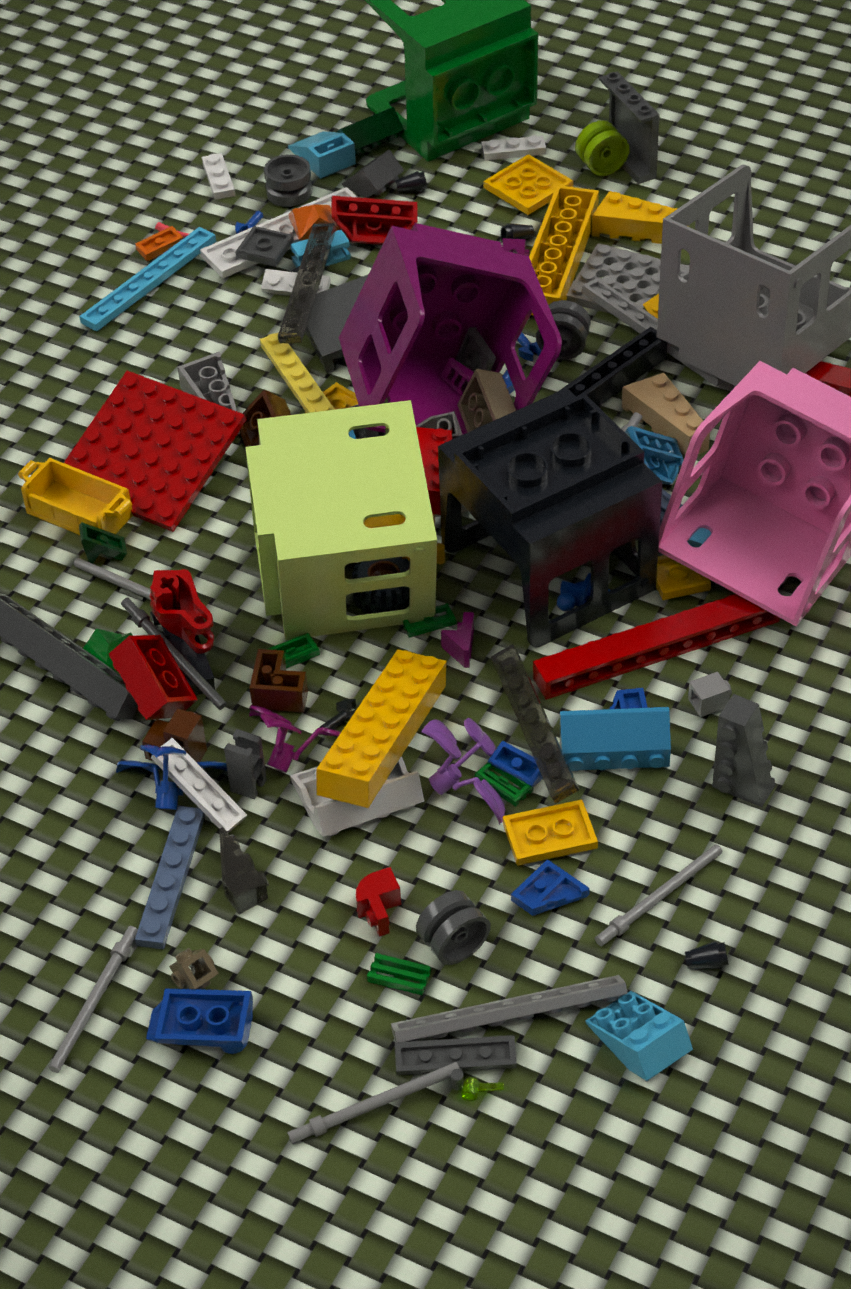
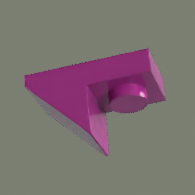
M474 612L463 613V621L458 622L457 631L441 630L442 648L464 668H470L474 637Z

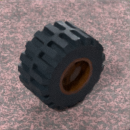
M394 557L358 562L353 568L352 579L406 572L410 568V561L407 558ZM402 586L353 593V601H355L357 608H362V612L365 614L402 610L409 607V587Z

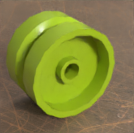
M598 120L590 123L580 132L575 142V151L592 173L598 176H606L620 169L626 162L629 155V144L613 124L608 121Z

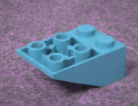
M323 131L288 145V148L295 155L303 157L309 162L310 169L319 178L329 176L332 173L356 164L354 142L344 133Z
M633 991L621 995L616 1001L598 1010L595 1015L585 1021L587 1026L631 1072L646 1081L693 1050L684 1020Z

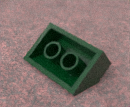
M392 107L345 126L337 132L344 133L354 142L355 156L363 153L366 147L374 149L382 145L381 141L387 139L388 142L399 138L398 134L404 128L395 108Z

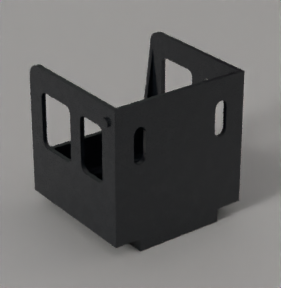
M565 388L438 446L442 544H444L447 552L453 553L492 536L517 563L522 578L527 641L532 647H541L656 590L662 480L644 464V451L585 393L576 397L568 388ZM461 504L476 521L462 526ZM637 538H638V552H637L636 546H635V544H636V539H637ZM613 551L636 576L631 581L608 591L609 556ZM591 561L589 600L554 619L548 620L549 583L551 580Z

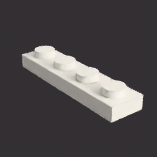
M173 738L161 746L184 750ZM187 752L186 755L169 754L168 776L225 835L245 820L247 814ZM152 755L151 759L163 770V755L157 758Z

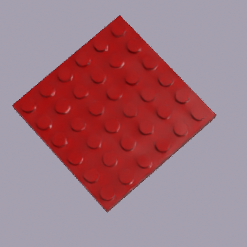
M127 370L64 463L129 489L132 502L131 512L134 517L174 532L247 419L245 414Z

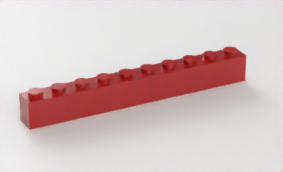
M737 594L729 595L725 598L708 602L632 629L614 633L610 636L533 661V679L545 700L777 623L780 621V617Z

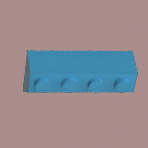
M669 707L560 711L562 771L670 767Z

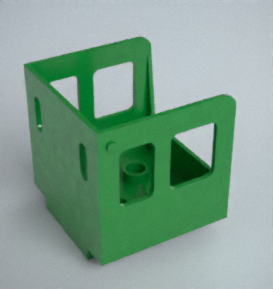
M365 0L401 38L404 45L405 81L369 95L366 98V105L373 113L377 114L392 108L390 104L406 98L407 120L397 112L404 128L398 135L426 161L429 162L530 119V107L537 104L538 33L531 28V5L525 0H441L445 3L444 5L416 16H410L391 0Z

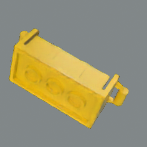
M49 458L45 463L30 460L18 472V476L25 481L21 491L26 513L80 535L79 525L81 522L117 534L133 516L129 489L55 459ZM38 467V469L30 477H28Z

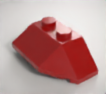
M332 196L331 218L351 243L383 245L391 226L411 230L414 224L418 222L417 202Z

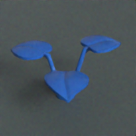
M140 746V750L149 752L156 758L163 755V781L161 783L158 771L161 768L156 764L133 760L119 761L117 763L116 773L135 767H142L153 772L156 785L155 793H157L155 808L177 810L178 795L183 796V791L177 788L175 782L168 781L169 754L186 755V751L167 746ZM197 762L201 768H216L227 771V764L224 762Z

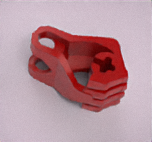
M185 569L155 570L152 585L150 586L151 593L149 598L152 613L159 624L170 633L183 639L195 652L202 654L210 651L214 646V634L210 630L213 627V617L199 599L191 573ZM203 635L208 641L205 644H199L195 641V636Z

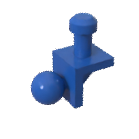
M588 573L584 581L575 584L562 580L560 595L557 598V606L561 611L568 612L575 606H580L589 600L591 573Z

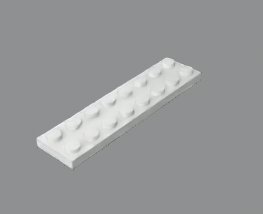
M345 187L301 207L313 204L330 205L331 207L332 196H357ZM291 211L256 225L257 227L292 234L293 243L299 242L288 214ZM252 228L200 249L201 257L222 278L258 264L257 262L236 258L235 251Z

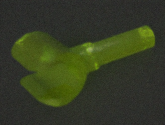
M469 1077L463 1083L461 1098L466 1101H474L478 1098V1091L504 1090V1083H479L476 1078Z

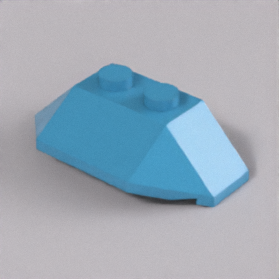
M634 426L628 427L625 433L644 451V464L662 480V484H672L679 472V466L682 465L684 460L677 440Z

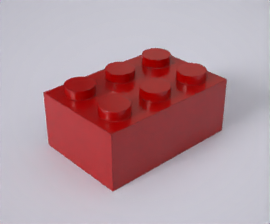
M161 635L128 636L109 653L115 670L121 675L127 691L133 696L140 714L146 720L172 718L177 708L186 711L198 701Z

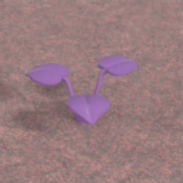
M467 718L464 720V727L476 744L459 759L461 751L456 745V738L447 726L436 719L428 722L422 729V733L432 737L449 754L444 764L437 769L436 773L429 777L431 786L438 794L443 795L452 787L456 791L462 786L474 784L478 793L494 812L500 825L503 822L502 816L505 815V806L500 795L484 779L480 781L479 778L474 777L459 782L462 774L458 769L480 747L488 756H492L496 750L494 742L482 731L475 721ZM453 759H459L455 764L449 765Z

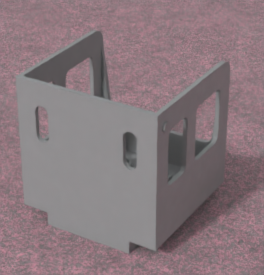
M745 164L740 165L663 219L657 338L679 347V360L734 386H737L759 361L785 374H788L792 368L806 373L851 337V285L850 287H844L830 281L833 262L851 249V225L796 266L759 250L755 246L753 239L751 168ZM735 193L732 234L728 241L722 242L708 235L709 215L715 206ZM695 221V229L688 227V225ZM684 249L690 255L689 269L680 274L681 250Z

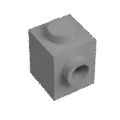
M718 672L689 682L688 700L700 717L724 709L732 694L730 684L727 680H723Z

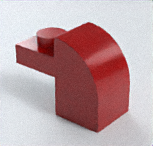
M391 867L368 874L359 882L356 889L358 918L366 916L370 928L375 927L379 937L390 933L389 917L386 910L401 905L400 886Z

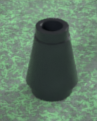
M419 171L395 180L398 193L423 192V189H427L424 172L419 173Z
M507 223L501 227V240L503 242V238L525 240L533 238L534 228L532 225Z
M716 940L690 951H685L688 969H722V966L729 965L725 942L717 943Z

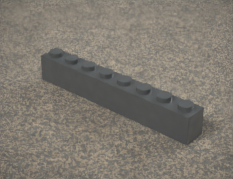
M0 594V636L2 637V642L15 646L19 649V654L35 660L37 667L49 670L53 673L52 677L70 685L72 692L87 697L89 704L105 710L106 716L116 721L133 718L138 705L133 696L127 691L125 682L119 673L6 594Z

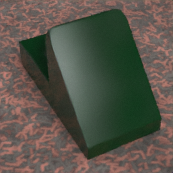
M83 522L80 523L81 543L88 562L93 564L100 553L121 561L125 558L127 550L124 537Z

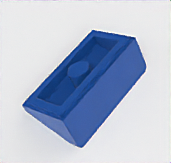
M503 740L487 761L492 766L531 785V787H534L549 773L547 764Z

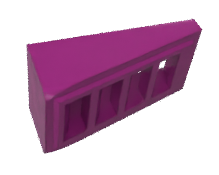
M451 357L440 377L462 396L467 387L465 382L466 380L470 381L474 372ZM452 368L455 370L453 376L449 374ZM459 374L462 376L461 381L457 379Z

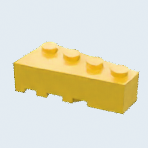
M609 191L592 214V236L599 237L600 234H609L610 238L619 239V236L632 237V241L651 239L652 243L662 244L663 219L677 210V208Z

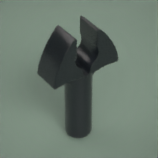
M356 699L337 702L336 708L339 713L319 728L323 727L334 730L345 721H349L357 710L356 708L353 711H349L356 707Z

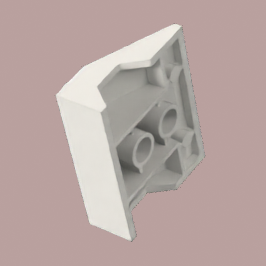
M402 756L369 808L318 796L317 767L290 775L291 781L313 825L322 836H332L346 828L358 827L369 820L384 818L392 812L410 809L416 804L424 802L419 773L417 771L409 773Z

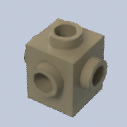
M188 948L176 955L177 961L169 966L173 972L171 977L180 989L202 990L211 984L210 979L219 974L214 966L213 959L205 949L191 951Z

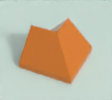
M313 204L292 209L288 214L299 241L341 230L331 218L330 205Z

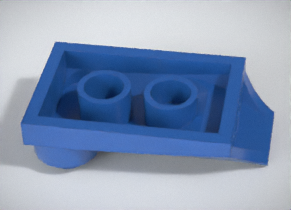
M165 989L162 1001L152 1009L146 1039L156 1043L220 1047L225 1053H238L246 1047L249 1039L253 1017L251 991Z

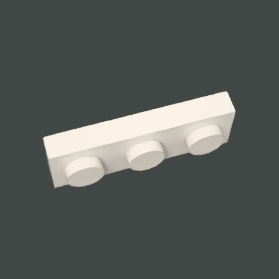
M543 135L523 138L513 137L503 140L482 142V152L485 161L524 157L528 154L531 156L546 155V145Z
M222 153L202 157V164L214 199L235 196V189Z
M265 269L261 290L263 293L306 298L328 290L331 279L330 276Z

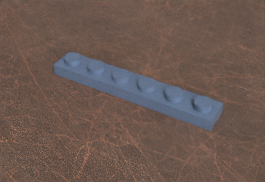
M177 807L135 937L136 946L163 950L165 948L206 816L200 808Z

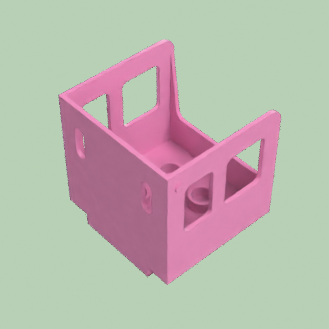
M759 361L707 416L693 434L660 526L658 552L797 626L851 557V397L795 368H792L788 374H785ZM722 419L713 446L694 467L703 440ZM702 475L696 491L679 509L686 491ZM699 528H706L711 531L712 534L700 547H692L688 544L687 541ZM788 577L798 578L801 584L791 596H783L778 592L779 587Z

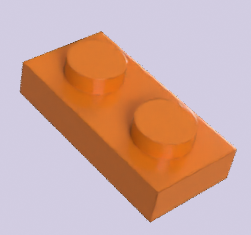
M171 226L135 243L136 250L146 261H149L165 253L181 241L183 236Z

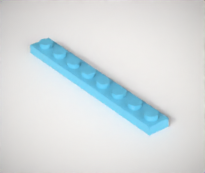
M198 227L80 315V323L97 332L199 255L200 249L215 243V234Z

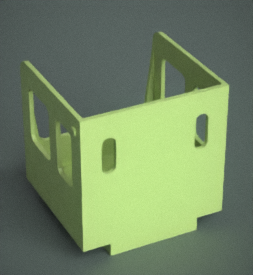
M411 400L257 419L260 445L245 447L254 534L266 616L282 615L285 640H291L306 633L313 637L402 625V622L407 619L409 623L424 620V617H434L436 606L437 536ZM385 426L386 430L384 436L353 439L349 436V432L353 429ZM401 514L406 519L400 525L368 528L364 525V521L370 517ZM402 556L410 558V568L406 572L356 579L345 578L344 568L350 563ZM402 586L409 587V607L406 609L357 616L346 615V596L348 594Z

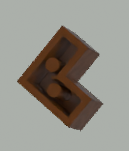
M258 649L249 688L252 705L268 710L304 712L308 696L306 672L287 671L284 650Z
M178 708L170 721L166 722L156 719L142 741L143 745L161 747L173 738L196 762H200L207 751L202 716ZM144 751L145 759L153 761L151 759L152 754Z

